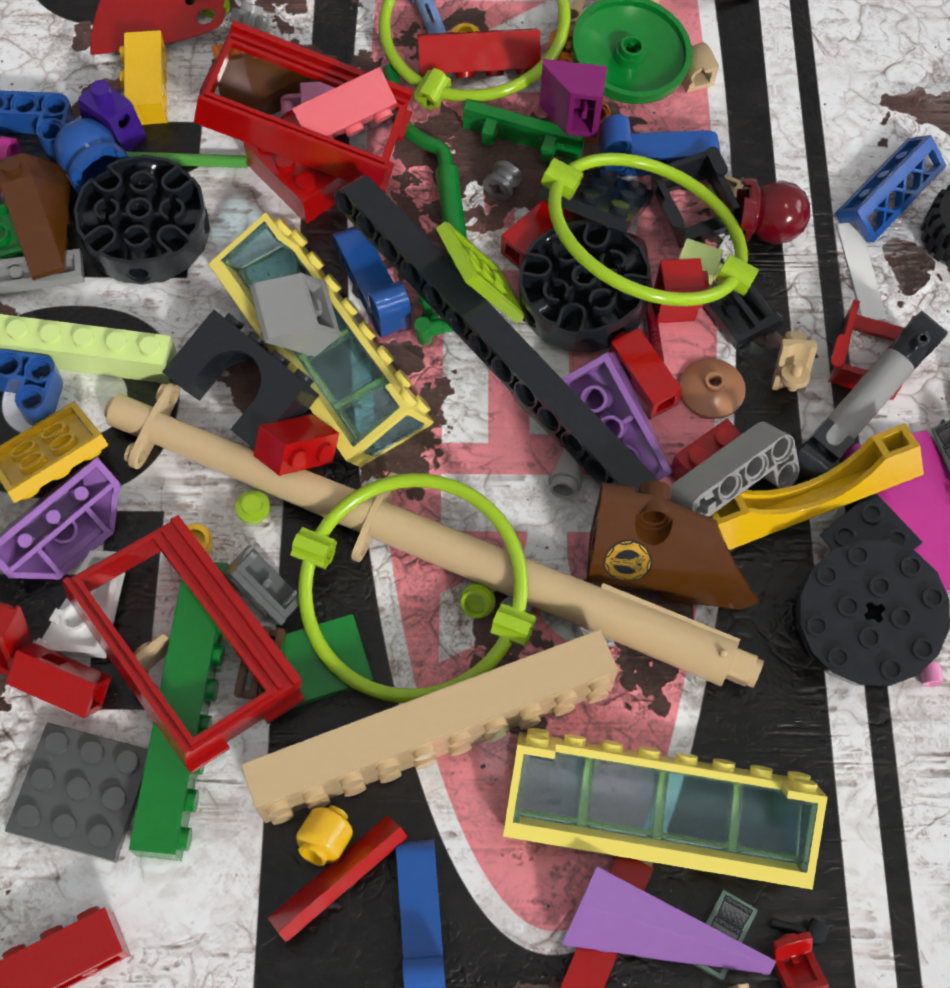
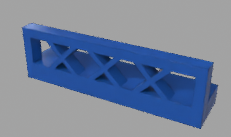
M932 135L908 138L835 212L839 222H856L866 242H875L947 166ZM929 155L933 163L929 171L924 170L925 157ZM912 173L914 174L913 187L907 190V175ZM895 192V205L892 209H888L889 194ZM873 211L877 212L876 226L874 228L871 227L867 219Z

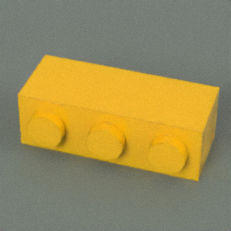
M161 30L124 33V46L119 48L121 63L124 65V70H120L119 73L121 87L124 89V94L121 95L133 104L142 125L168 123L167 55Z

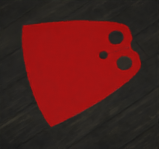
M100 0L91 33L90 54L120 52V46H124V33L161 30L164 44L203 35L215 30L223 23L226 9L223 6L225 0H195L192 5H186V0ZM205 9L214 11L215 17L211 22L201 24L197 21V15Z

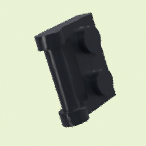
M751 284L745 296L761 316L762 320L760 321L739 293L734 290L719 300L703 304L735 349L767 332L772 333L778 330L785 322L779 313L773 312L753 284Z

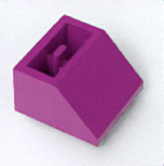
M543 59L539 106L566 135L597 138L607 67Z

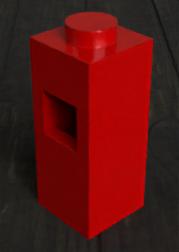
M541 201L501 235L500 253L519 269L531 243L553 227L549 215L548 202ZM562 208L566 223L577 221L578 214Z
M637 328L629 333L622 332L615 336L613 341H611L609 353H615L649 420L677 406L682 388L641 329Z
M33 643L13 653L7 666L10 672L6 684L77 716L86 718L101 710L112 676Z

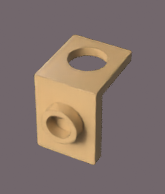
M162 633L154 641L142 644L134 652L135 657L146 672L167 655L169 638L165 633Z

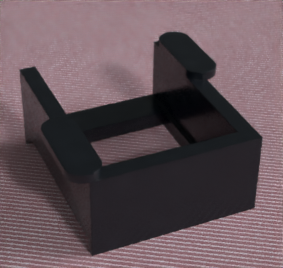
M710 147L707 151L667 164L686 173L698 182L707 180L715 195L727 206L739 223L740 206L724 177L728 172V167L718 148ZM651 172V190L654 191L676 236L679 249L684 247L687 238L700 242L728 232L719 217L686 228L684 220L669 193L683 187Z

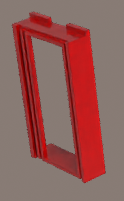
M233 20L231 29L215 64L211 65L200 88L193 123L349 182L360 175H367L385 193L394 167V163L389 162L395 142L396 140L403 141L412 115V111L407 110L413 90L387 80L397 101L394 110L397 111V115L382 157L214 94L234 49L335 88L368 73Z
M176 515L170 519L171 522L77 575L71 578H64L63 584L66 597L191 775L230 749L227 744L228 741L262 719L267 724L271 723L303 702L305 697L301 693L302 678L180 516ZM159 552L163 553L265 691L195 737H192L90 593Z

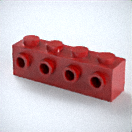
M538 28L417 34L420 74H425L427 70L436 68L444 73L456 72V78L474 77V71H486V76L504 75V70L516 69L517 75H523L541 60L540 30Z

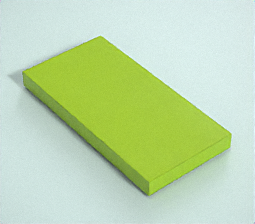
M445 221L436 227L464 281L516 324L523 320L525 316L521 305L499 266L449 222Z

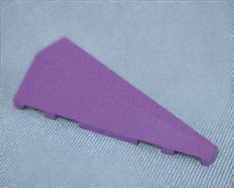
M596 867L562 942V945L570 948L577 947L606 953L634 955L641 958L706 965L727 970H742L763 975H770L776 963L770 957L599 867Z

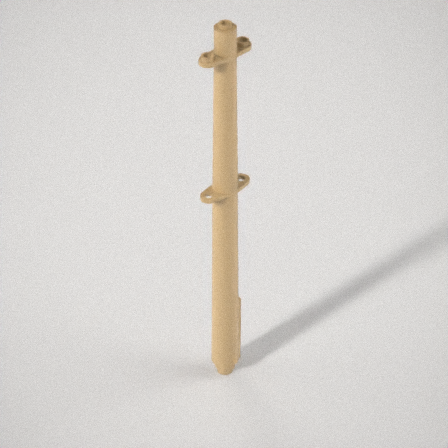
M172 382L168 384L163 383L158 388L154 407L123 394L111 398L105 406L104 415L109 426L137 437L135 443L132 442L128 445L124 454V460L134 469H140L143 466L154 445H157L322 517H325L343 498L355 491L353 488L307 470L279 476L253 456L254 449L170 417L180 394V387ZM391 472V473L388 475V477H389V476H394V475H399V474L394 473V472ZM395 490L387 491L377 495V497L364 501L352 509L338 523L360 533L351 555V559L356 562H360L363 559L370 544L375 539L513 598V569L509 553L506 549L391 504L390 502ZM525 557L528 571V605L591 632L601 629L605 638L720 687L724 680L728 679L742 686L747 685L754 688L764 660L739 649L738 645L741 639L603 583L601 587H598Z

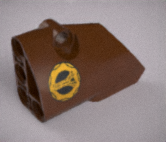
M651 480L644 482L640 485L638 493H635V486L601 482L590 531L586 582L600 586L604 583L616 588L658 592L664 598L673 602L738 610L759 602V597L749 587L733 560L717 520L671 502V488L662 481Z

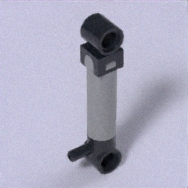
M921 310L826 420L816 428L807 441L797 450L799 474L809 481L828 472L836 460L846 452L855 441L854 439L920 363L941 343L948 334V331Z

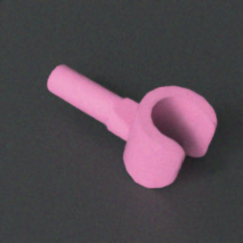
M932 661L919 674L922 676L923 686L926 687L940 686L943 681L942 668L937 662Z

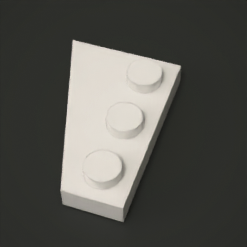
M90 550L76 575L116 552ZM125 572L90 592L112 624H114ZM66 597L60 609L56 608L49 619L51 624L43 638L38 637L35 643L66 656L106 658V653Z

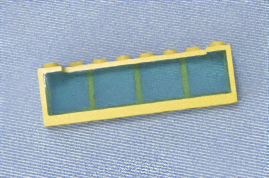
M265 212L209 263V266L262 340L264 339L250 289L253 283L303 273L326 282L341 336L315 357L268 343L266 347L270 353L275 349L290 361L287 368L294 373L299 368L314 381L310 387L319 394V397L309 409L315 416L339 432L336 447L344 459L351 464L362 467L431 426L434 421L427 413L431 408L419 394L415 396L409 388L412 385L410 379L402 370L396 371L391 364L394 361L393 356L383 345L378 346L373 339L377 336L376 333L365 321L360 322L356 314L359 310L347 297L343 299L338 292L342 289L340 284L332 275H326L321 269L325 264L314 251L309 252L305 245L308 241L303 234L296 228L292 230L283 218L280 217L276 220Z
M527 728V733L519 731L503 837L813 890L828 797L819 788L817 783L810 780V775L796 771H788L787 776L773 774V769L760 765H750V770L735 768L736 763L724 759H713L712 764L699 762L697 756L677 752L675 757L660 755L661 751L659 749L639 746L638 751L623 749L622 743L610 740H602L601 745L586 743V737L575 734H564V739L550 737L549 731L539 728Z

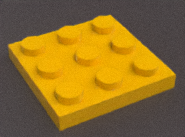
M73 401L0 445V481L14 503L21 499H29L37 494L42 486L52 480H59L69 474L71 468L83 461L96 458L102 449L109 445L100 431L77 403Z

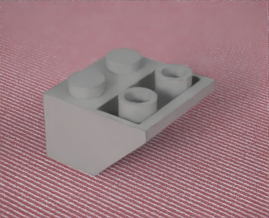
M298 273L256 282L250 286L265 343L315 357L341 336L325 281Z

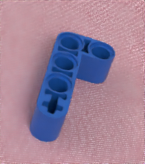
M0 90V132L37 134L46 156L56 160L53 151L56 135L65 123L76 119L67 96L52 92Z
M621 114L610 115L602 121L598 143L599 153L633 154L665 164L707 151L710 147H716L720 151L716 132L701 130L631 133L629 119ZM601 166V169L615 172L618 177L651 175V172L632 167Z
M355 226L332 234V241L338 257L379 337L382 338L411 326V306L407 292L400 281L393 282L377 249Z
M0 349V391L16 393V406L26 422L33 426L55 413L63 388V379L53 360L45 355ZM48 374L46 377L39 379L42 375ZM40 403L37 407L30 409L34 404Z
M434 839L402 842L396 846L404 988H446Z

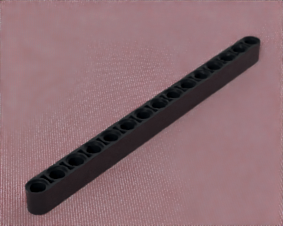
M364 174L360 175L334 192L335 202L341 212L600 486L601 482L635 486V493H638L640 485L644 482L658 480L481 294L464 281L459 270L370 177Z

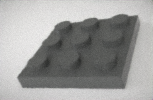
M47 722L5 832L117 863L138 804L148 749Z

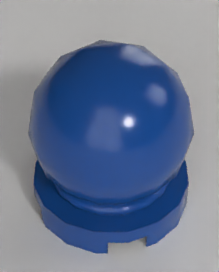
M77 118L65 123L56 135L53 146L56 162L61 170L69 176V181L78 195L81 187L90 177L94 180L98 174L107 170L106 165L118 159L129 157L125 150L116 144L111 131L104 124L92 118Z

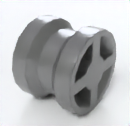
M499 160L492 167V174H488L483 180V186L493 198L506 201L513 194L512 188L517 187L522 181V175L512 163Z

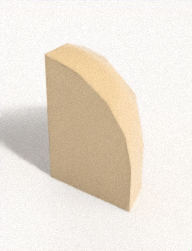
M704 42L692 46L691 65L682 83L686 93L714 86L719 64L708 44Z

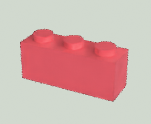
M378 67L292 108V116L298 126L332 139L346 133L347 137H350L364 130L363 124L371 120L380 123L393 116L392 110H395L397 101L381 68Z

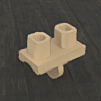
M788 331L785 333L771 381L772 390L787 388L792 392L796 390L805 392L810 381V372L817 351V342L807 340L805 332Z

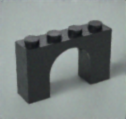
M213 309L162 372L184 391L200 401L228 368L242 362L257 363L261 373L259 392L251 405L230 429L250 447L255 449L259 425L303 416L319 397V394L310 387L314 381L299 368L294 373L287 368L290 361L275 349L271 354L265 351L263 348L267 343L251 331L248 335L244 334L241 329L245 325L233 315L228 313L223 317Z

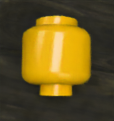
M336 806L312 809L296 834L300 855L317 866L337 862L353 836L352 826L347 821L348 815Z

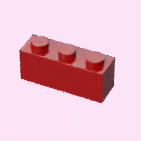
M99 906L89 908L77 915V922L65 928L62 925H58L44 931L39 935L41 940L28 947L25 944H21L8 949L2 954L3 959L0 960V988H70L131 956L114 912L106 907L102 909Z

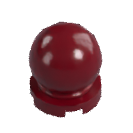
M741 177V184H743L744 189L737 188L736 200L740 206L739 225L746 242H749L751 236L755 234L761 241L767 243H788L804 232L810 219V202L805 191L798 185L784 180L768 182L759 187L757 178Z

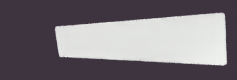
M856 222L837 224L857 300L860 301L859 307L862 316L875 320L887 319L865 238Z

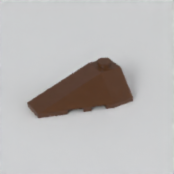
M247 53L231 55L217 87L220 96L273 115L281 111L280 99L283 95L301 93L300 83L319 81L260 58H254ZM322 54L337 60L336 55ZM216 59L211 60L212 64H215Z
M26 153L0 159V187L32 279L36 280L65 271L68 245L66 237L67 225L70 224L69 203L72 201V190L66 173L61 170L58 164Z

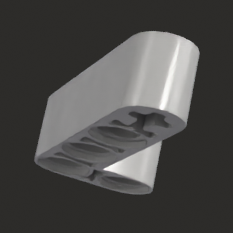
M767 422L755 424L678 479L671 487V502L709 517L760 479H764L778 488L791 487L799 475V462L793 437Z

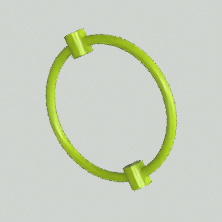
M383 0L379 14L378 29L382 49L388 61L405 81L416 88L413 93L414 99L423 108L432 111V109H438L443 99L456 102H466L467 99L476 102L489 101L516 93L538 80L542 76L543 59L557 60L565 46L570 29L571 11L569 0H556L559 21L555 38L547 53L533 68L522 76L502 85L474 90L450 88L452 85L451 79L439 69L427 70L424 77H421L406 65L397 53L391 36V15L396 0Z
M599 153L579 158L568 165L554 158L544 173L541 185L550 189L548 210L552 225L560 241L586 270L623 293L662 305L697 306L719 300L733 290L744 296L759 269L748 264L746 239L738 221L727 206L706 186L670 165L633 154ZM625 166L655 173L686 188L714 211L731 237L735 256L729 254L715 280L720 284L707 290L698 292H670L641 285L604 266L577 241L565 221L561 203L562 196L571 200L583 178L582 172L595 167Z
M424 473L399 474L381 478L362 486L343 498L323 518L315 531L302 527L293 540L290 555L302 561L298 582V601L306 635L321 661L333 674L353 689L368 696L384 701L405 703L491 671L506 655L513 643L526 647L534 630L537 617L525 612L528 600V571L519 538L512 525L494 503L480 492L457 480ZM419 487L437 489L458 496L475 506L492 522L502 537L510 556L514 579L513 600L511 607L501 603L490 631L491 634L498 636L499 639L487 655L464 674L439 685L414 689L396 688L373 682L359 675L343 663L332 651L324 639L315 616L312 594L315 566L326 570L327 566L332 562L336 552L337 541L328 536L341 519L352 509L364 501L387 491Z

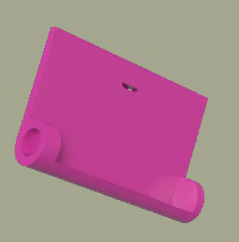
M924 430L912 433L921 448L924 475L880 491L877 494L923 542L914 551L938 572L947 595H949L950 472L928 431ZM857 443L850 446L843 454L839 464L855 453L861 447V444Z

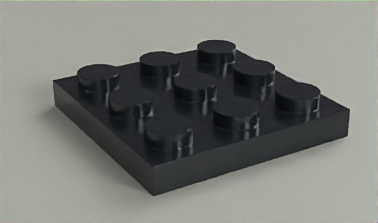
M568 158L564 163L568 165L579 158ZM591 168L582 172L583 178L571 200L562 196L561 201L563 209L626 233L651 203L654 191L647 189V186L642 182L621 179L611 170ZM540 185L536 198L548 202L550 189Z

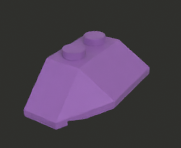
M98 457L64 478L0 533V570L8 578L59 580L81 562L90 550H95L114 533L120 483Z

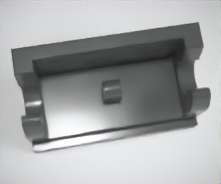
M248 545L222 572L225 578L272 624L282 625L286 621L285 619L299 605L298 593L282 579L252 545Z

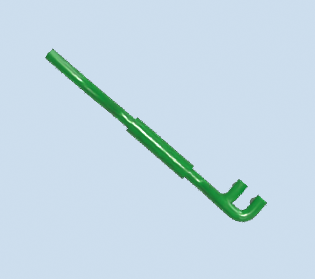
M392 65L384 66L383 73L386 80L400 85L399 74ZM392 110L393 116L390 118L394 123L397 111ZM409 120L404 137L414 145L435 154L437 157L438 167L435 170L442 223L445 221L449 222L467 238L458 168L453 165L451 151L442 140L422 132ZM446 248L447 258L450 261H452V264L457 268L451 255L449 254ZM418 295L423 313L421 317L415 320L414 328L418 342L423 346H428L433 342L434 336L443 335L445 332H452L453 330L442 318H438L439 315Z

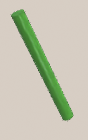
M125 151L129 157L149 155L168 158L180 166L248 168L246 155Z

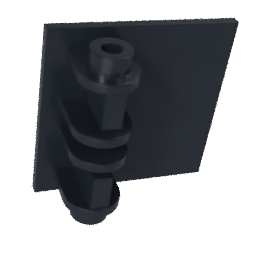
M877 493L863 498L819 535L832 550L857 540H889L911 550H915L923 543Z

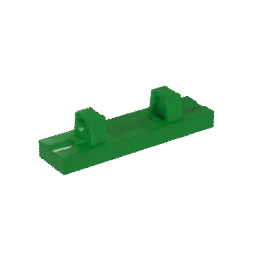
M469 99L466 100L463 107V128L481 133V144L492 147L496 138L540 150V160L551 163L555 154L570 159L581 158L585 137L566 135L557 124Z

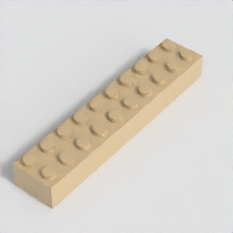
M600 629L243 763L241 766L255 809L265 823L272 821L273 825L281 824L291 820L296 811L307 807L311 811L317 807L327 806L330 804V798L343 793L345 797L357 795L366 790L365 785L380 780V783L391 782L399 778L403 770L414 766L416 770L427 768L437 762V757L450 753L451 756L461 755L472 749L471 744L484 739L486 743L497 741L507 735V730L518 726L521 730L531 728L541 722V717L554 713L555 717L565 715L575 709V704L588 700L589 704L596 703L609 696L608 692L613 687L618 667Z

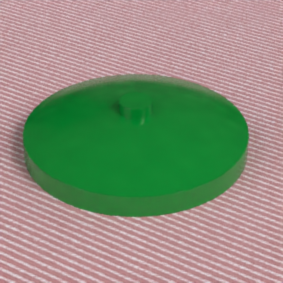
M650 0L597 1L580 15L571 38L570 49L573 62L606 66L607 72L603 95L623 103L647 104L668 97L683 83L691 65L692 46L684 26L670 11Z

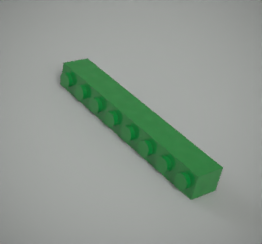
M214 562L221 572L229 566L228 563ZM181 579L160 692L191 736L195 737L212 726V716L208 715L210 701L215 702L217 699L219 683L215 679L217 666H222L225 646L221 644L222 633ZM154 722L129 851L137 857L182 861L183 852L189 851L192 842V828L188 827L190 813L196 812L199 802V790L195 789L197 774L202 775L205 766L190 775Z

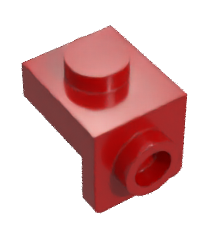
M810 932L801 934L789 933L772 943V959L776 961L773 968L783 988H829V984L813 954V938Z

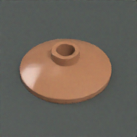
M702 359L692 363L685 369L679 382L682 388L680 397L685 406L694 414L707 419H721L732 415L740 408L745 398V382L739 371L731 364L718 359ZM709 381H715L720 385L713 386L709 383Z

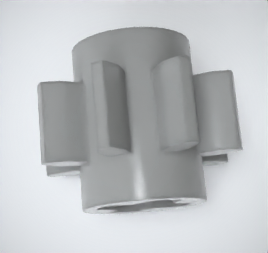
M242 1L240 9L232 7L230 22L235 20L266 32L269 18L262 16L263 7Z

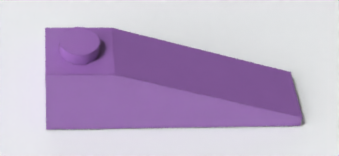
M607 352L562 378L658 480L674 473L636 392L615 353Z

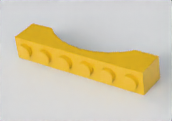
M904 423L871 436L844 462L816 478L786 488L745 490L709 517L717 520L728 549L731 550L924 475L921 448Z

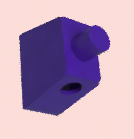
M97 80L93 82L90 88L79 96L78 105L81 118H92L104 124L113 134L116 144L125 151L131 152L147 138L133 104L110 87L107 81Z

